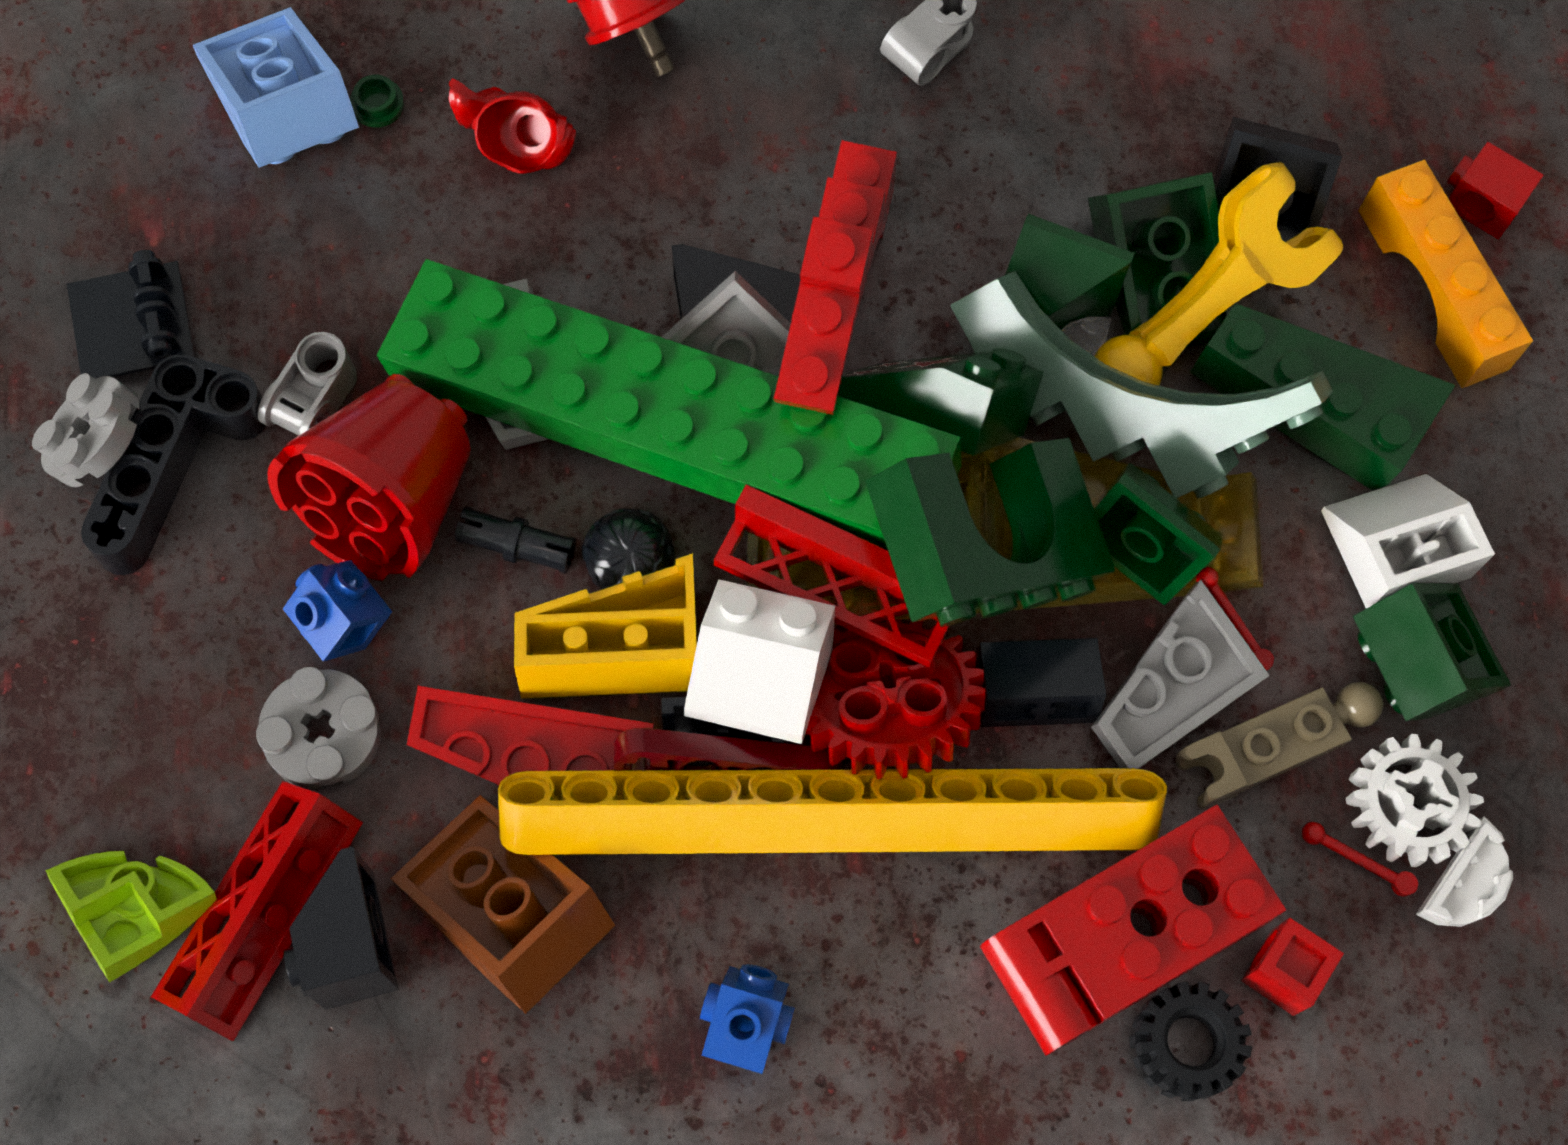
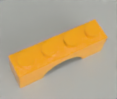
M1424 159L1377 177L1358 211L1383 254L1396 252L1405 256L1414 264L1424 278L1436 310L1437 336L1435 343L1461 388L1463 389L1510 370L1531 345L1533 339L1426 160Z

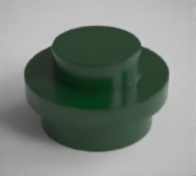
M373 74L363 77L356 83L350 96L356 119L368 127L379 128L388 126L395 122L404 110V98L401 89L396 83L383 75Z

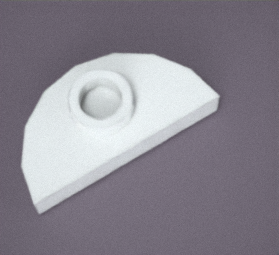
M1485 816L1480 819V827L1467 835L1470 843L1456 852L1417 911V916L1436 925L1462 927L1488 917L1506 900L1513 881V871L1509 870V857L1502 844L1505 841L1502 833Z

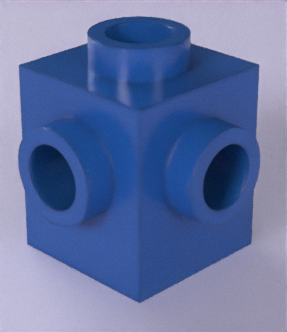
M352 560L328 566L316 564L308 568L296 580L295 586L297 588L283 607L284 612L323 662L365 650L392 613L391 609L369 583L365 574L357 568Z
M746 964L742 965L740 969L729 966L722 984L710 982L705 996L700 1019L711 1023L701 1056L763 1074L772 1042L785 1044L795 1010V1007L783 1004L789 984L777 980V975L774 972L761 966Z

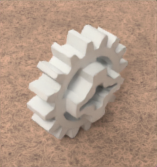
M1411 734L1402 742L1401 746L1394 737L1388 738L1379 746L1380 752L1372 748L1360 759L1365 768L1358 767L1350 774L1348 779L1360 789L1353 791L1346 797V804L1360 807L1362 814L1355 818L1351 824L1353 828L1368 826L1372 833L1365 843L1368 848L1383 842L1388 846L1386 860L1393 862L1406 852L1411 867H1418L1427 861L1428 855L1435 864H1438L1451 856L1450 849L1458 852L1470 843L1464 832L1470 833L1480 827L1481 820L1469 813V811L1483 804L1484 799L1483 796L1469 793L1467 786L1472 784L1478 777L1476 773L1461 774L1457 767L1463 758L1459 752L1447 759L1441 755V740L1435 739L1424 749L1421 748L1418 734ZM1396 765H1412L1411 770L1406 774L1397 770L1391 773L1385 771ZM1408 791H1410V792H1412L1413 794L1416 795V796H1415V799H1414V796H1413L1411 793H1408ZM1413 804H1415L1416 806H1418V807L1421 808V809H1420V810L1417 809L1416 807L1413 806ZM1424 826L1432 830L1437 827L1443 829L1440 834L1435 836L1416 837L1418 831Z

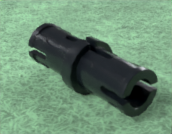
M468 506L464 507L460 514V517L465 519V523H457L455 531L456 542H464L502 553L504 560L512 563H517L519 559L559 570L561 573L566 574L568 572L571 561L567 560L568 557H574L577 544L576 538H568L531 527L527 519L517 516L513 521L473 510V508Z

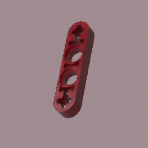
M652 728L626 730L618 735L614 741V771L748 770L756 767H768L773 770H844L843 760L834 766L829 764V749L825 748L813 752L811 746ZM694 761L714 762V764L708 766L688 765V763Z

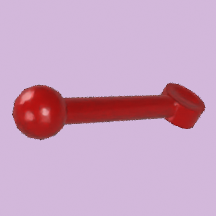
M1204 567L1196 575V582L1202 580L1265 670H1269L1274 664L1273 654L1265 648H1260L1219 586L1217 571L1212 567Z
M1308 822L1303 826L1301 835L1307 844H1321L1390 882L1392 890L1398 896H1409L1418 889V879L1413 873L1408 871L1394 872L1326 834L1324 827L1320 823Z

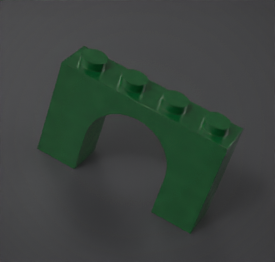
M1069 438L1032 442L990 464L1011 526L1013 539L1011 560L997 553L984 540L976 528L950 453L906 458L865 480L912 623L938 618L940 627L950 626L975 617L977 615L975 610L980 609L983 618H988L1017 608V601H1021L1023 610L1047 604L1058 599L1057 593L1060 594L1062 602L1073 600L1096 591L1094 580L1115 572Z

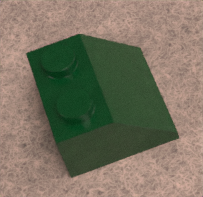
M1129 463L1093 506L1114 567L1163 605H1166L1221 550L1223 535L1209 525L1202 515L1186 507L1163 489L1156 479L1143 473L1132 463Z
M1411 583L1353 616L1360 630L1358 632L1359 644L1365 655L1371 661L1377 663L1386 681L1384 684L1386 698L1392 708L1397 713L1403 715L1405 721L1429 719L1511 686L1458 583Z

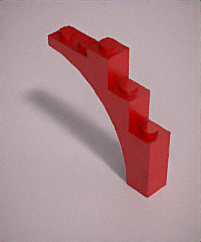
M841 140L833 178H827L819 217L813 216L800 272V285L774 394V402L831 415L834 414L869 268L879 238L883 239L895 186L896 151Z

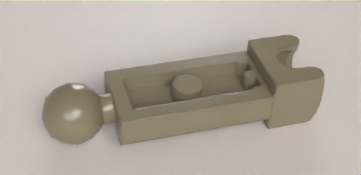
M1365 682L1350 683L1340 690L1336 703L1332 704L1322 687L1228 730L1219 731L1186 746L1177 754L1176 765L1181 770L1201 766L1207 768L1212 773L1214 783L1210 784L1206 788L1205 793H1202L1197 798L1199 808L1209 809L1216 804L1237 796L1240 792L1345 746L1352 740L1344 726L1345 724L1362 728L1371 726L1379 720L1384 705L1381 693L1373 685Z

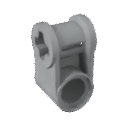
M976 0L923 1L909 15L901 18L891 27L881 43V54L919 86L928 84L950 60L971 42L974 29L971 20L975 16Z
M314 332L304 337L278 378L264 393L258 407L257 417L259 422L268 427L277 424L299 436L338 411L349 392L354 388L357 376L356 369L342 341L337 336L328 332ZM327 360L337 361L331 370L324 373L315 372L322 362Z

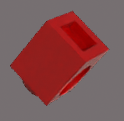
M1487 141L1475 160L1466 154L1447 181L1448 184L1455 187L1448 199L1458 216L1499 240L1544 175Z
M1289 917L1270 931L1240 981L1292 1016H1295L1315 1004L1344 953Z

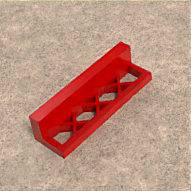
M747 484L745 485L735 503V521L713 559L714 566L764 590L834 605V623L928 668L930 667L949 626L940 627L938 618H932L937 623L925 647L901 636L895 617L909 612L887 550ZM745 531L769 542L774 559L751 565L732 555ZM780 547L792 553L782 556ZM809 560L822 567L828 584L807 591L792 584L787 567ZM779 570L781 579L768 572ZM834 573L845 577V579L836 581ZM862 585L876 593L881 610L860 617L846 609L840 592ZM832 595L835 604L822 598ZM887 598L896 601L900 604L890 607ZM886 620L889 630L876 623Z
M282 781L215 891L217 900L198 918L151 995V998L233 1042L282 961L284 950L289 949L292 944L290 926L339 851L350 846L363 822L323 795ZM294 803H299L288 823L282 826ZM263 861L256 876L249 880L257 864ZM230 915V918L226 923L225 927L223 928L222 932L217 934V930L219 929L223 920ZM196 970V974L182 998L178 997L189 976Z

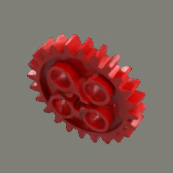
M901 616L895 617L901 636L925 647L935 626L930 630L923 629V620L904 624L901 622ZM886 622L876 623L877 625L889 630ZM834 628L833 650L805 735L811 736V750L813 752L829 747V764L832 766L838 764L846 757L850 758L851 773L857 775L866 764L874 765L876 779H882L887 766H896L902 779L908 778L909 764L917 763L925 772L929 773L932 772L933 755L951 762L953 760L954 744L966 748L970 745V730H979L981 726V711L985 709L986 689L983 688L984 670L976 668L975 651L962 652L963 637L961 635L947 640L943 639L928 668L846 629V632L841 633Z

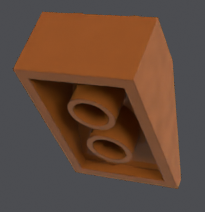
M481 795L390 878L397 888L461 953L525 1014L616 926L593 889L553 855H523L507 850L501 844L499 838V810Z

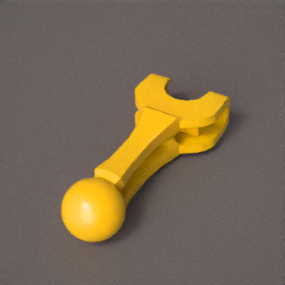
M1284 163L1263 165L1247 176L1223 198L1218 214L1219 242L1200 270L1182 291L1152 318L1131 331L1129 335H1119L1107 340L1099 347L1094 357L1104 364L1134 378L1159 386L1163 376V366H1171L1184 348L1218 315L1243 297L1268 283L1287 288L1308 286L1341 254L1343 250L1342 240L1333 229L1316 226L1306 228L1297 236L1284 242L1277 228L1278 212L1289 196L1295 191L1296 182Z

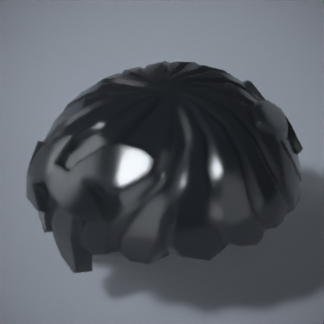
M623 508L614 510L593 523L584 537L582 554L592 582L597 587L605 589L623 583V576L638 571L644 576L673 566L674 546L669 530L656 515L645 510Z

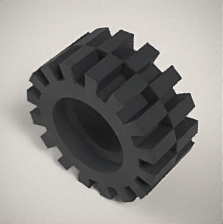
M1187 981L1177 983L1170 988L1167 987L1149 999L1142 1006L1143 1010L1134 1019L1132 1027L1136 1029L1135 1034L1130 1037V1048H1136L1137 1057L1133 1059L1137 1069L1141 1067L1148 1075L1144 1080L1151 1087L1158 1085L1163 1089L1161 1094L1169 1098L1178 1096L1182 1097V1101H1194L1200 1098L1206 1099L1225 1091L1233 1085L1232 1082L1242 1076L1247 1068L1243 1066L1244 1060L1251 1057L1252 1046L1246 1045V1037L1252 1035L1250 1025H1242L1238 1017L1244 1014L1239 1004L1231 1007L1226 1001L1230 995L1223 990L1210 991V984L1198 982L1195 985H1189ZM1186 1017L1194 1018L1202 1022L1210 1031L1213 1039V1050L1211 1056L1204 1064L1198 1066L1186 1065L1177 1060L1171 1053L1168 1046V1032L1175 1020Z

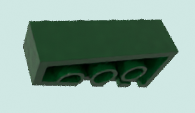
M1236 303L1189 371L1222 394H1239L1276 388L1323 371L1333 390V393L1319 405L1323 413L1315 419L1293 429L1289 428L1286 421L1274 427L1372 491L1386 487L1403 470L1455 387L1453 383Z

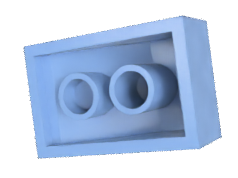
M291 7L193 44L195 53L239 137L259 168L268 164L286 162L297 152L317 144L333 143L342 138L345 133L359 128L339 69Z

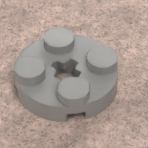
M84 373L75 378L67 389L66 400L55 413L52 420L44 422L34 434L32 447L41 453V464L44 471L67 486L75 488L84 486L78 479L88 473L96 478L107 473L123 455L134 436L137 424L128 418L131 404L139 409L137 394L110 376H102L95 379L91 375Z
M304 667L297 670L290 679L285 680L270 694L260 713L256 739L268 763L283 779L305 789H324L322 786L334 785L340 781L344 784L355 779L373 761L381 741L379 713L367 689L353 677L336 670H319L314 667ZM323 715L330 716L329 725L334 730V734L329 739L319 736L314 743L307 741L306 739L310 733L306 727L313 718L319 719Z

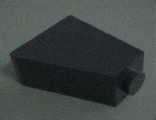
M684 244L672 245L673 276L680 320L736 271L791 323L800 285V274Z

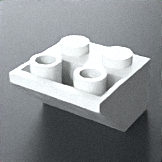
M1427 474L1324 506L1321 510L1366 609L1411 583H1457L1470 579L1495 555L1470 502Z

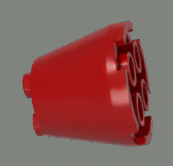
M392 374L385 382L374 387L287 443L268 467V483L272 496L280 510L289 511L291 508L304 524L316 534L309 543L334 562L340 563L352 560L367 578L383 581L389 573L405 574L410 578L425 561L432 549L469 459L471 451L470 441L463 427L467 422V415L452 400H438L427 391L415 386L405 376Z

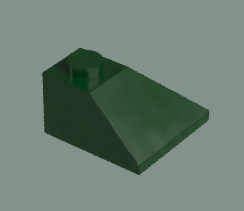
M1028 213L1005 275L1016 271L1039 308L1062 332H1066L1111 315L1135 253Z

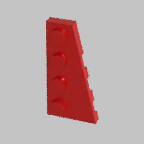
M418 686L406 745L499 785L508 775L523 771H614V741L617 736L633 728L655 729L654 723Z

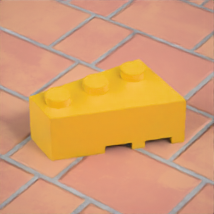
M693 553L675 559L676 565L644 576L638 571L623 576V583L590 594L587 589L516 612L514 622V668L521 699L688 691L697 647Z

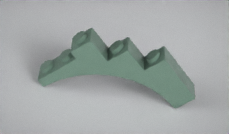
M1016 271L995 279L950 305L975 353L990 352L995 348L1012 350L1026 357V365L1044 372L1030 414L1036 426L1066 410L1093 462L1110 453L1115 462L1138 452L1147 445L1175 498L1193 491L1196 498L1199 499L1226 486L1228 481L1225 475L1239 463L1232 446H1234L1237 454H1241L1267 441L1270 437L1266 430L1286 421L1289 428L1293 429L1315 419L1323 413L1319 405L1333 393L1323 371L1280 387L1239 394L1188 393L1143 382L1104 364L1070 340L1039 308Z

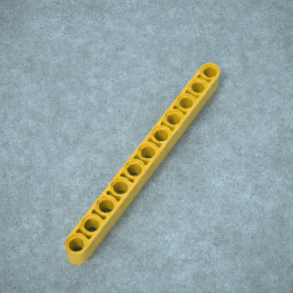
M1136 768L932 769V772L929 773L923 769H909L908 778L902 779L897 769H886L882 779H876L874 769H862L857 775L852 774L851 770L523 771L508 775L499 784V838L501 844L507 850L523 855L1139 850L1158 839L1167 785L1155 773Z

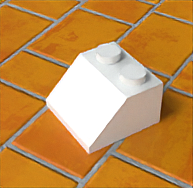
M718 579L700 627L684 706V716L802 744L833 650L835 606Z

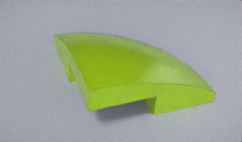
M124 851L90 854L63 862L45 870L67 913L109 983L132 970L171 943L217 900L213 889L197 873L185 865L163 856L155 858L158 867L148 866L139 861L128 862Z

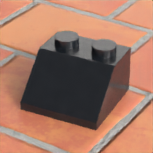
M1233 117L1214 178L1218 209L1220 210L1223 198L1256 169L1266 164L1282 162L1293 175L1296 182L1295 191L1289 196L1278 212L1277 228L1282 240L1286 242L1306 228L1319 227L1342 159L1338 143Z
M353 846L341 849L290 926L293 947L284 950L286 971L292 987L301 986L304 996L310 997L325 1010L399 990L374 872Z

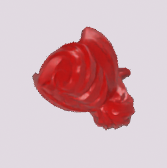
M454 78L449 81L450 91L448 99L456 120L465 129L474 130L478 149L490 161L512 172L524 174L541 169L549 170L556 168L569 156L576 138V129L567 122V116L556 113L553 107L540 96L528 91L506 93L497 87L486 88L475 93Z

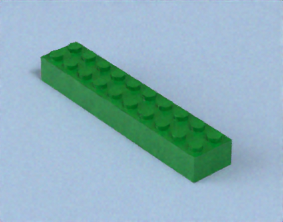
M425 259L376 355L389 376L392 374L403 375L415 386L427 391L438 400H452L462 409L733 504L737 502L747 484L887 551L888 549L865 480L906 458L950 453L957 476L962 466L961 437L839 396L837 397L833 415L774 402V394L779 376Z

